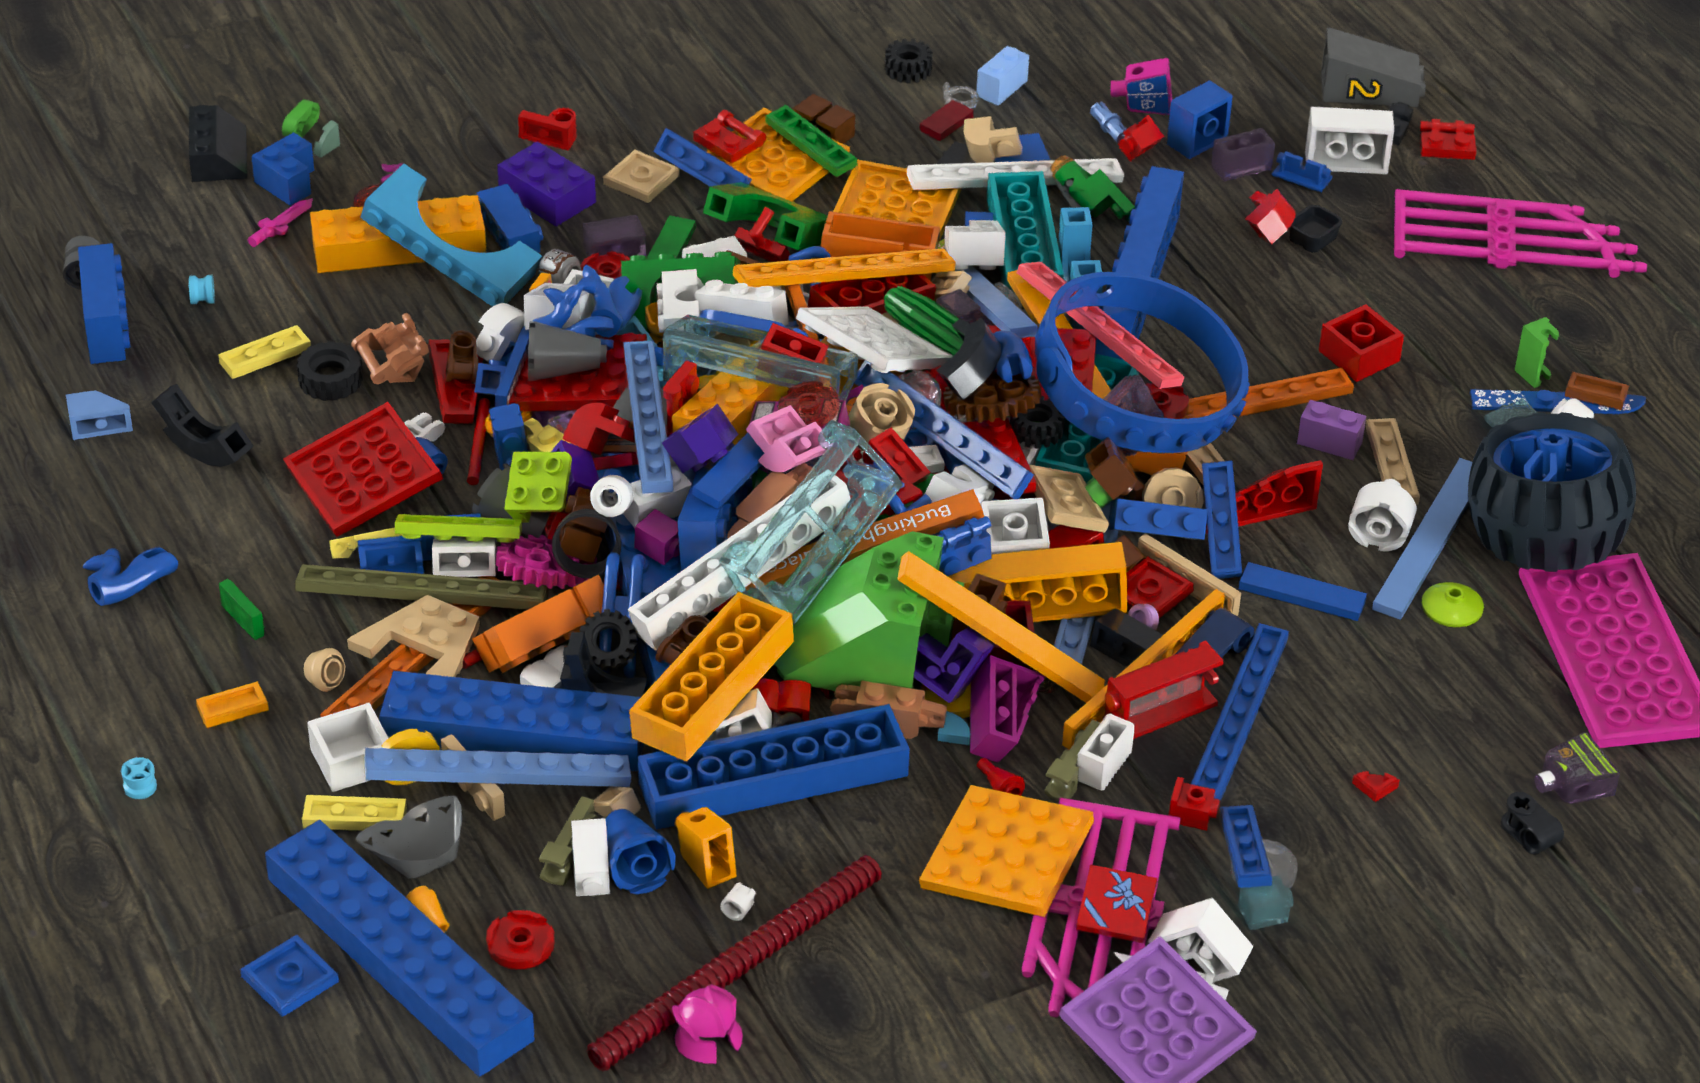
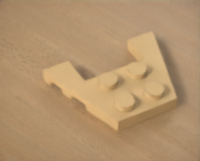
M426 595L347 639L348 649L372 659L390 640H394L438 659L425 674L456 677L461 672L463 667L462 661L465 654L469 653L473 643L472 638L478 632L480 621L477 615Z

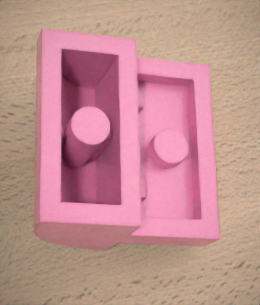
M791 405L752 421L746 428L755 443L764 452L758 461L764 467L774 472L790 470L827 453L834 446L816 421L806 425Z

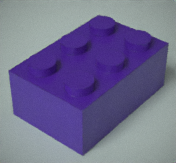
M538 141L497 165L498 186L508 184L513 193L519 195L523 207L556 227L596 203L595 176Z

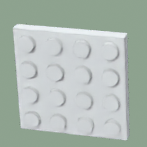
M870 307L799 308L795 318L806 324L805 329L808 331L823 334L828 337L827 342L838 347H845L850 350L849 354L852 357L867 360L872 363L871 367L881 373H888L894 370L902 373L906 370L922 372V369L931 370L937 366H942L953 357L951 354Z

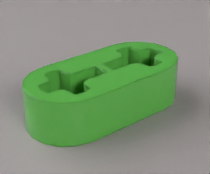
M303 99L286 116L282 126L283 136L286 137L295 133L303 137L318 120L320 113L319 104Z
M1094 477L1086 483L1085 488L1100 508L1105 507L1113 500Z

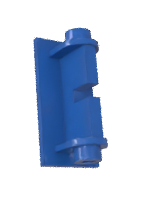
M1288 151L1278 154L1277 163L1280 164L1272 172L1273 176L1322 192L1333 178L1330 175L1331 169L1327 168L1325 164L1308 159L1305 166H1302L1303 157Z

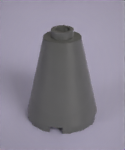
M530 321L528 381L600 369V363H606L607 345H601L600 338Z
M505 463L503 464V470L497 467L485 480L477 493L481 497L479 505L473 503V514L479 513L484 518L514 519L504 510L511 466ZM531 512L529 523H522L521 534L527 536L531 534L535 538H540V535H544L547 538L544 527L550 512Z

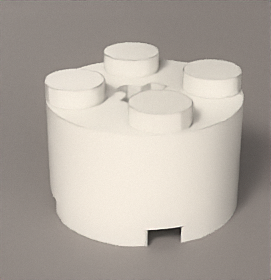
M1394 479L1369 483L1362 487L1357 494L1349 518V531L1358 543L1367 548L1371 544L1379 546L1378 550L1383 552L1396 550L1404 544L1408 537L1417 506L1412 496Z

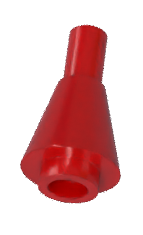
M982 758L978 761L977 768L987 776L993 790L1022 795L1025 781L1021 776L995 767L987 758Z

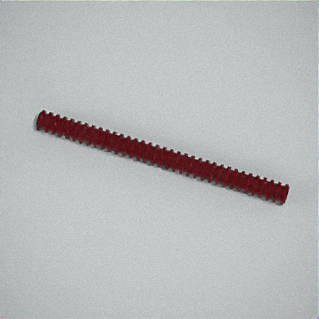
M868 855L861 856L859 860L845 867L843 871H839L836 876H832L828 881L823 882L820 887H816L813 892L807 893L797 903L791 904L789 908L777 914L774 919L768 920L758 930L752 931L742 941L736 942L726 952L720 953L710 963L704 964L694 974L687 976L686 980H681L678 985L671 987L670 991H665L662 997L655 998L645 1008L639 1009L637 1014H632L629 1017V1020H623L620 1025L613 1027L612 1031H607L604 1037H599L595 1042L588 1044L587 1054L592 1064L601 1071H607L610 1065H616L619 1060L626 1058L627 1054H631L636 1048H640L644 1042H649L652 1036L659 1035L660 1031H664L669 1025H673L677 1020L674 1017L672 1006H680L686 995L710 985L724 989L725 986L732 984L734 980H738L741 975L755 968L757 963H762L765 958L771 957L781 947H785L789 942L794 941L797 936H801L805 931L811 929L813 925H817L820 920H824L829 914L834 913L836 909H840L843 904L848 903L852 898L857 897L859 893L864 892L866 888H870L875 882L880 881L882 873L878 863Z

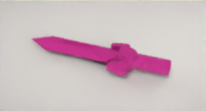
M312 199L298 201L273 220L265 218L258 221V226L261 229L248 238V243L252 247H256L268 237L285 235L289 230L287 224L312 206Z

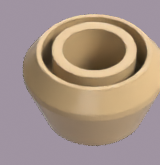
M326 648L313 652L307 657L304 663V675L318 690L331 691L343 680L345 662L340 652L336 649Z

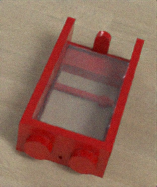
M1205 640L1199 643L1198 648H1190L1187 652H1180L1115 679L1110 677L1108 678L1107 693L1105 694L1106 705L1103 719L1107 714H1112L1132 722L1135 726L1133 739L1218 706V700L1205 687L1204 683L1205 679L1210 685L1219 682L1218 675L1213 669L1223 665L1224 660Z

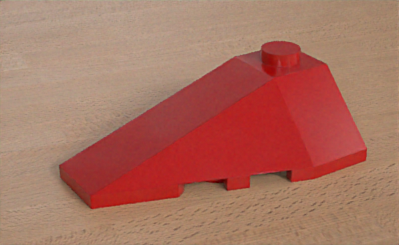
M1321 460L1276 470L1236 491L1238 526L1315 510L1317 508L1323 468Z

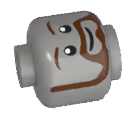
M559 249L547 252L539 265V273L551 274L552 283L563 284L572 269L582 271L580 261L575 255Z

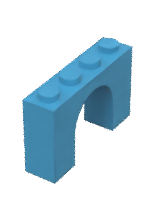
M1089 207L1061 208L1058 248L1066 282L1086 274L1102 272L1100 260H1090L1093 224ZM1103 286L1100 287L1096 293H1102ZM1070 317L1069 323L1073 329H1085Z

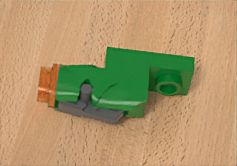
M1066 155L1059 157L1052 163L1050 167L1052 177L1055 179L1056 185L1071 208L1089 207L1090 215L1097 217L1110 207L1119 219L1124 217L1129 222L1131 211L1135 209V206L1101 169L1091 175L1079 166L1073 158H1068Z

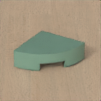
M332 120L322 128L324 133L319 142H315L314 155L320 158L340 146L338 123Z

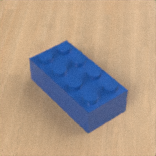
M113 243L78 247L83 314L91 364L126 360L125 348H131L129 331H123L129 330L120 254L114 255Z

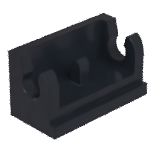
M1115 608L1096 620L1090 646L1128 667L1163 634Z

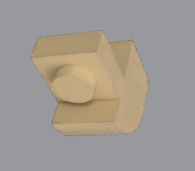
M991 116L965 119L964 136L970 157L976 163L994 162L995 158L1021 155L1022 146L1017 127L995 130Z

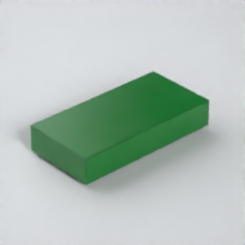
M226 579L220 582L221 606L254 640L263 637L264 624L262 612L231 580Z

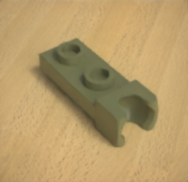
M1092 719L1085 730L1080 729L1071 749H1066L1061 758H1056L1049 767L1046 777L1051 778L1044 791L1047 796L1058 801L1060 798H1072L1077 791L1079 767L1076 764L1078 762L1077 754L1099 726L1100 722Z
M581 796L555 843L548 841L539 857V861L545 863L540 874L542 880L562 886L567 883L573 872L571 821L598 819V816L594 814L593 799Z

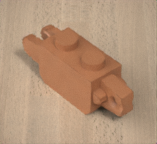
M803 463L787 474L783 472H770L736 507V515L739 520L728 531L727 538L733 536L818 476L814 468Z
M861 681L860 686L838 685L834 693L837 699L832 701L830 707L833 714L839 715L890 704L904 738L907 739L918 736L920 727L944 728L947 716L946 705L924 699L925 690Z

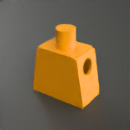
M708 807L679 814L675 820V826L678 828L681 855L704 886L709 889L737 877L732 827Z

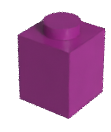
M654 509L635 526L634 548L665 565L670 559L680 555L678 522Z

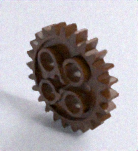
M994 370L964 400L955 395L949 387H946L943 393L946 412L949 411L952 416L957 415V419L966 417L967 422L978 419V423H981L983 420L994 422L995 418H1000L1004 421L1006 416L1016 418L1018 417L1017 413L1026 414L1028 413L1027 409H1035V404H1040L1042 396L1039 379L1035 380L1034 375L1023 379L1021 374L1012 376V382L1007 383Z

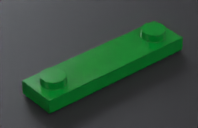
M784 105L766 115V124L834 176L838 177L857 166V158L789 106Z

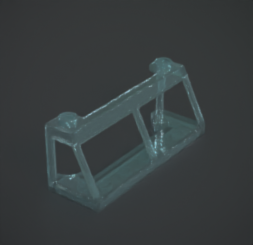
M687 314L668 326L663 334V381L668 382L687 360L696 363L699 367L807 392L806 401H846L857 379L858 354L828 347L826 357H828L829 365L762 350L761 346L767 335L766 332ZM684 325V331L677 330ZM716 331L757 340L758 342L749 347L715 339L714 337ZM840 375L848 377V380L839 396Z
M833 420L828 422L818 437L821 447L826 449V452L754 543L750 541L736 542L729 547L719 560L737 592L792 613L793 626L903 485L895 472L854 428ZM860 445L883 471L856 461L852 452ZM847 461L848 464L842 471L848 479V492L853 497L832 524L828 526L811 508V504L844 462ZM806 512L824 534L784 585L773 580L765 585L757 577V573ZM737 574L748 578L757 588L750 587L747 591Z

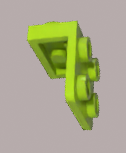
M513 452L504 510L512 518L522 519V523H529L531 512L563 511L568 491L572 463L571 455L568 452Z

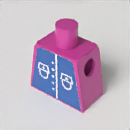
M1169 58L1128 65L1126 67L1125 80L1111 81V97L1126 96L1127 107L1131 112L1170 115L1172 90Z

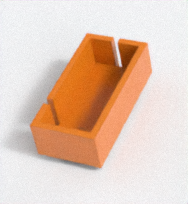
M829 211L822 232L821 247L825 248L831 257L938 249L940 227ZM926 273L923 275L926 276L929 280H931L933 273Z
M599 574L574 586L573 589H568L472 638L488 672L490 673L500 668L501 672L504 673L569 640L572 632H580L581 625L584 626L586 624L585 620L588 616L592 618L594 616L593 613L597 611L599 613L602 612L604 584Z

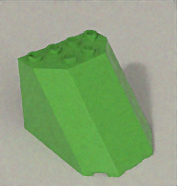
M915 531L909 532L866 551L775 602L773 606L792 613L794 642L775 662L777 673L784 681H804L810 683L813 687L835 691L836 687L841 684L860 686L861 681L912 688L920 628L928 600L897 580L901 557L910 551L939 570L944 537Z

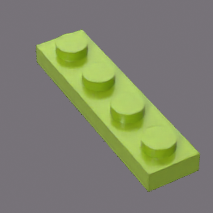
M398 514L395 520V534H403V538L418 539L421 538V535H434V539L450 540L452 536H462L467 541H482L483 537L496 538L498 542L508 543L513 542L514 539H519L522 532V519Z

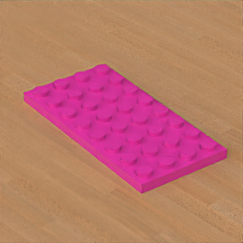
M1638 553L1607 556L1602 562L1592 563L1577 570L1565 569L1557 570V572H1545V570L1533 568L1519 569L1520 579L1597 749L1700 737V681Z

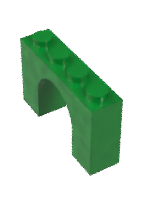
M742 182L710 186L703 210L704 214L724 222L737 220L757 221L764 208L767 207L774 212L768 225L778 228L774 241L796 250L821 246L822 232L828 215Z
M716 252L715 257H704L702 253H688L686 258H675L673 254L658 255V259L647 260V256L635 255L630 256L628 261H621V276H626L629 279L625 288L630 293H633L637 288L642 290V298L634 315L645 330L651 333L646 325L645 307L657 301V284L662 283V272L696 269L697 277L703 285L711 280H721L725 284H736L738 281L733 276V267L740 265V260L732 256L731 252Z

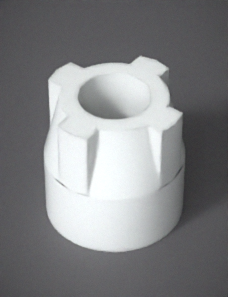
M737 883L721 902L722 912L732 920H742L755 903L753 901L756 894L755 890Z

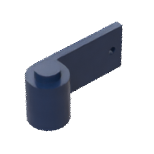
M1225 608L1213 610L1208 614L1204 624L1175 654L1183 651L1187 652L1190 648H1198L1199 643L1205 640L1221 658L1229 650L1240 653L1250 644L1254 636V627Z

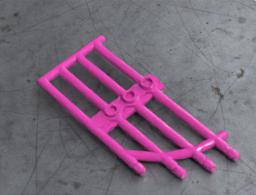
M1395 190L1394 256L1396 258L1404 257L1405 251L1483 258L1488 260V264H1492L1500 269L1507 268L1508 265L1516 266V262L1608 270L1609 276L1612 278L1618 277L1620 271H1634L1637 273L1647 271L1646 263L1617 260L1614 253L1637 254L1638 246L1628 243L1624 245L1617 242H1607L1601 235L1619 236L1620 227L1587 223L1576 217L1584 215V207ZM1406 201L1487 208V214L1406 207ZM1515 211L1550 214L1559 220L1515 217ZM1406 218L1487 225V231L1406 223ZM1515 228L1581 233L1589 240L1518 234ZM1405 234L1487 242V248L1405 240ZM1516 244L1601 252L1603 258L1516 250Z
M1066 798L1059 799L1058 804L1092 811L1094 822L1084 840L1075 886L1061 884L1045 917L1033 915L1022 964V975L1026 978H1031L1035 972L1038 960L1052 980L1053 988L1048 1006L1051 1017L1059 1016L1065 994L1074 999L1083 992L1081 988L1069 980V974L1079 930H1076L1077 919L1090 864L1093 865L1102 819L1122 821L1113 869L1126 871L1135 823L1155 827L1146 876L1157 878L1158 884L1168 829L1178 831L1180 817ZM1156 889L1144 943L1132 941L1130 956H1133L1146 946L1148 930H1155L1162 917L1164 902L1155 900ZM1048 912L1068 915L1058 965L1042 943ZM1100 934L1098 936L1088 988L1105 976L1112 941L1110 936Z

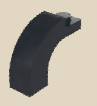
M960 318L952 325L964 343L951 359L936 370L950 390L962 400L974 392L989 377L1001 356V344L982 318L971 324Z
M177 384L170 386L151 402L167 424L162 430L170 440L187 455L207 465L216 467L230 465L254 447L237 422L222 427L205 420L195 410Z
M584 632L571 633L569 644L563 650L564 665L560 680L564 689L642 697L650 688L647 677L623 678L610 675L601 670L591 658Z

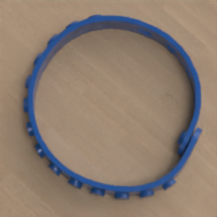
M1097 272L1072 279L1061 286L1053 296L1035 335L1037 376L1056 409L1083 432L1102 441L1109 437L1118 447L1152 453H1179L1199 449L1216 440L1224 431L1227 433L1236 422V417L1239 418L1246 404V401L1242 400V398L1246 397L1249 390L1248 364L1243 349L1230 328L1211 308L1190 293L1153 277L1127 272ZM1108 284L1111 285L1106 292L1096 293L1100 287ZM1114 306L1136 310L1163 320L1188 336L1208 356L1223 381L1227 406L1218 412L1204 417L1170 419L1134 413L1101 399L1087 389L1072 372V360L1058 334L1055 318L1075 308Z

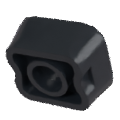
M1310 205L1295 215V219L1289 227L1290 241L1302 246L1308 252H1318L1337 238L1342 225V218L1322 206Z

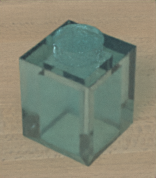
M1279 875L1272 876V886L1240 888L1238 907L1250 930L1288 922L1290 907H1293L1294 904L1293 895L1288 887L1285 888Z

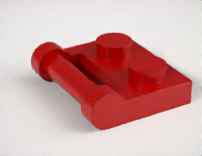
M722 110L716 119L693 131V140L732 164L761 147L766 141V134L759 129L754 130L737 120L728 110ZM729 127L748 139L744 140L726 128Z
M687 360L663 387V397L666 399L667 425L665 426L667 437L673 434L672 415L697 393L699 387L697 364Z

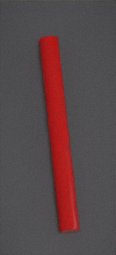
M487 398L480 399L478 404L467 483L470 485H477L480 478L487 431L485 420L489 415L491 404Z

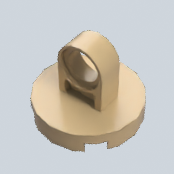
M1164 468L1154 473L1146 482L1142 493L1143 502L1201 509L1204 503L1203 490L1197 479L1188 471L1179 468Z

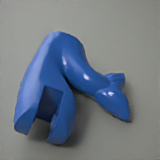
M585 265L582 272L583 278L578 284H584L583 291L594 296L595 305L590 317H609L613 319L614 329H595V332L603 337H612L633 317L640 304L643 292L640 288H637L633 293H630L625 288L629 282L626 276L617 277L608 288L601 281L598 273L589 265Z
M584 284L573 285L565 292L555 288L543 290L555 308L552 313L536 318L533 321L562 328L570 318L572 309L580 298ZM593 316L580 320L566 328V330L595 337V329H614L613 319L609 317ZM601 339V345H607V351L613 349L614 340Z
M1002 330L993 333L1001 344V356L994 368L998 376L1007 383L1012 382V376L1021 374L1023 379L1029 378L1033 371V365L1023 340L1017 334L1010 331Z
M161 547L151 548L139 554L121 574V556L116 548L108 549L104 554L94 556L83 564L84 569L97 571L88 576V587L94 601L100 606L125 600L137 594L155 580L174 573L178 568L177 558Z

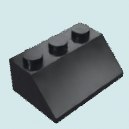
M217 105L189 107V161L192 182L247 179V127Z

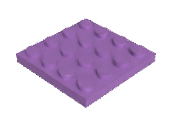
M1161 936L1061 1007L1059 1016L1125 1083H1196L1254 1039L1257 1032Z

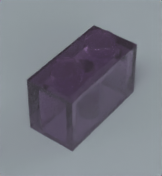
M1263 128L1214 140L1211 166L1223 181L1271 170L1275 142Z
M637 214L583 223V246L588 257L594 253H599V256L607 255L609 251L622 253L629 258L635 255L646 256V234Z

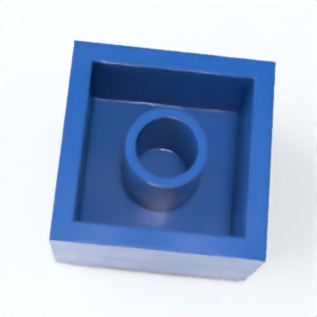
M1208 81L1171 100L1167 145L1188 159H1191L1227 140L1233 95L1215 83Z

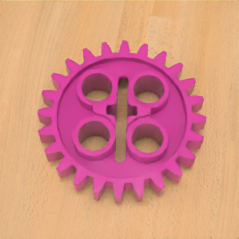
M531 534L528 535V538L520 536L519 539H514L513 542H501V546L497 547L495 566H498V571H504V576H513V581L524 580V585L535 584L538 588L541 585H546L549 589H552L553 586H558L564 589L565 585L574 587L576 583L580 584L590 579L576 577L563 570L554 558L552 540L547 539L544 535H540V538H535ZM567 555L573 561L581 564H596L597 557H595L594 562L591 563Z

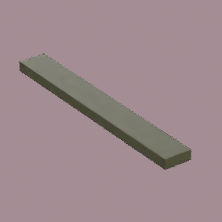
M304 564L301 566L295 581V591L414 601L429 595L451 604L526 610L546 601L548 596V587L546 585H541L538 588L535 584L524 585V582Z

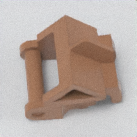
M408 313L402 315L403 324L394 325L393 322L383 324L378 329L368 328L354 338L351 343L353 349L360 353L371 372L370 378L374 384H381L386 380L389 383L415 382L424 363L423 356L429 353L427 343L418 334L414 321ZM371 350H384L388 360L380 365Z

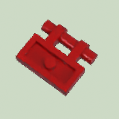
M1440 119L1420 121V131H1423L1420 136L1421 156L1475 160V124H1465L1464 121L1456 120L1455 123L1440 122Z

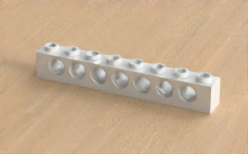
M826 469L631 606L628 611L637 636L656 651L663 640L669 637L685 619L694 615L704 617L853 511V506L847 484Z

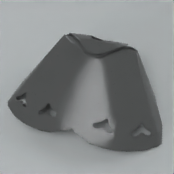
M443 796L427 801L410 809L401 820H384L365 828L357 835L355 840L409 879L427 875L432 870L448 865L457 858L462 828L461 803L457 796ZM448 805H452L447 813L438 809L439 807L446 808ZM424 813H427L426 822L415 821L416 818L422 817ZM388 830H392L389 838L380 834V832L386 833ZM369 837H371L372 845L365 844L364 841H368Z

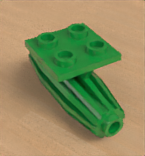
M903 286L891 288L886 293L884 309L899 325L952 356L958 352L964 343L952 327L959 320L958 317L930 298Z

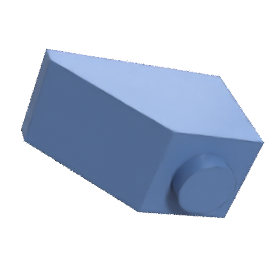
M96 390L66 394L73 440L133 431L129 404Z

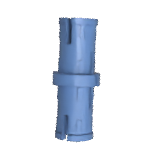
M1098 102L1091 107L1090 114L1100 123L1101 129L1105 133H1109L1118 144L1125 137L1123 132L1127 128L1122 124L1121 118L1116 113H1112L1103 102H1100V105Z

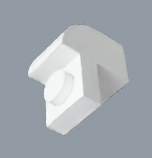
M507 303L497 304L485 312L479 320V323L483 324L484 327L476 341L477 355L488 362L489 360L500 361L511 340L516 342L521 329L525 326L524 312Z

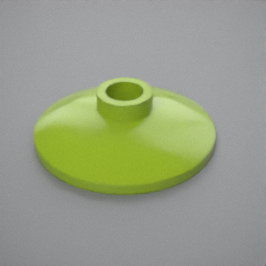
M1454 582L1432 585L1424 592L1421 601L1424 613L1431 620L1448 627L1472 625L1481 618L1484 610L1483 600L1475 590Z

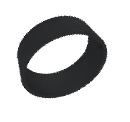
M581 509L570 513L562 520L553 536L552 551L555 560L563 570L576 577L592 578L598 574L599 576L604 575L607 558L596 564H581L573 561L561 548L560 531L567 522L575 518L594 517L607 523L615 532L616 543L612 552L620 555L621 539L616 525L611 518L605 517L593 509Z

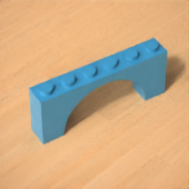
M402 164L366 199L360 216L361 219L492 307L500 303H508L537 272L542 255L521 241L498 252L478 253L457 248L436 236L423 221L417 203L422 195L427 178L406 164Z

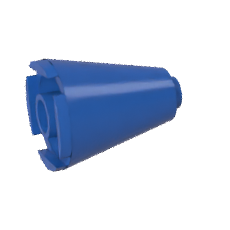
M618 809L611 812L605 820L609 870L616 886L620 889L629 890L632 894L648 893L661 887L667 881L665 877L670 869L673 872L675 868L676 855L671 844L629 810Z

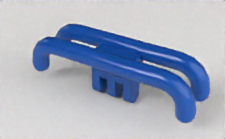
M611 552L606 561L601 613H604V609H610L614 613L616 610L621 612V615H626L630 622L633 623L628 609L641 600L643 569L646 558L642 554L634 555L631 564L629 595L616 596L618 565L621 557L618 553ZM604 629L600 632L598 648L602 651H611L613 629ZM636 649L634 658L627 661L628 664L623 667L624 675L627 678H633L636 675ZM607 668V671H603L610 674L611 668Z

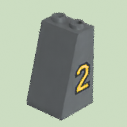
M1327 28L1321 68L1323 102L1389 106L1392 103L1397 104V102L1408 104L1409 107H1418L1419 99L1424 97L1426 83L1423 81L1424 66L1420 65L1418 54L1334 28Z

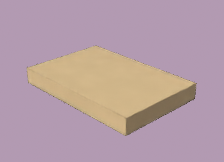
M1029 465L1032 473L1035 474L1036 492L1034 493L1037 498H1043L1045 513L1051 523L1106 532L1109 522L1099 505L1096 504L1085 488L1086 483L1081 474Z

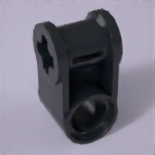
M1515 792L1508 796L1506 803L1508 811L1502 816L1501 826L1528 853L1537 855L1562 841L1564 830L1561 823L1539 805L1532 796L1524 792Z

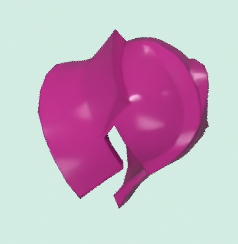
M710 985L686 995L680 1006H672L674 1017L679 1024L675 1034V1044L683 1056L696 1062L717 1064L716 1042L702 1040L699 1037H725L726 1032L732 1047L739 1051L743 1034L741 1026L735 1020L736 998L730 992Z

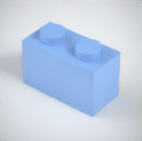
M1006 46L978 70L976 96L999 106L1027 82L1029 55L1016 48Z

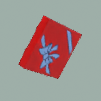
M1090 864L1076 930L1144 943L1157 878Z

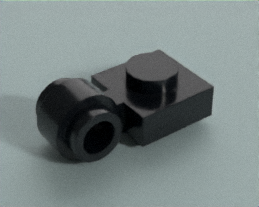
M1397 102V104H1391L1389 111H1393L1394 135L1392 144L1400 145L1408 131V126L1413 116V108H1409L1408 104Z

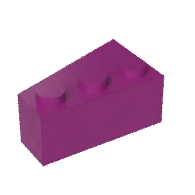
M992 655L983 662L971 681V754L998 763L1018 744L1029 717L1030 707L1035 702L1039 685L1045 678L1044 675Z

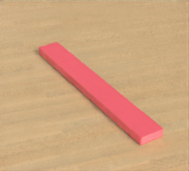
M1042 262L1019 264L1017 270L1018 275L1049 300H1052L1061 286L1067 283ZM1086 306L1065 312L1159 389L1182 386L1184 376L1099 307Z

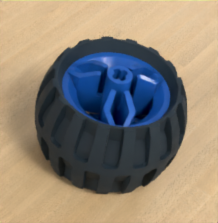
M1538 412L1523 417L1516 416L1508 419L1502 425L1494 426L1481 441L1470 469L1468 482L1469 509L1482 544L1487 550H1491L1498 559L1514 563L1520 568L1545 570V572L1582 569L1586 565L1605 560L1610 552L1617 550L1627 533L1636 501L1633 463L1623 439H1619L1616 431L1609 426L1606 427L1598 423L1593 418L1574 416L1572 413L1560 412V414Z

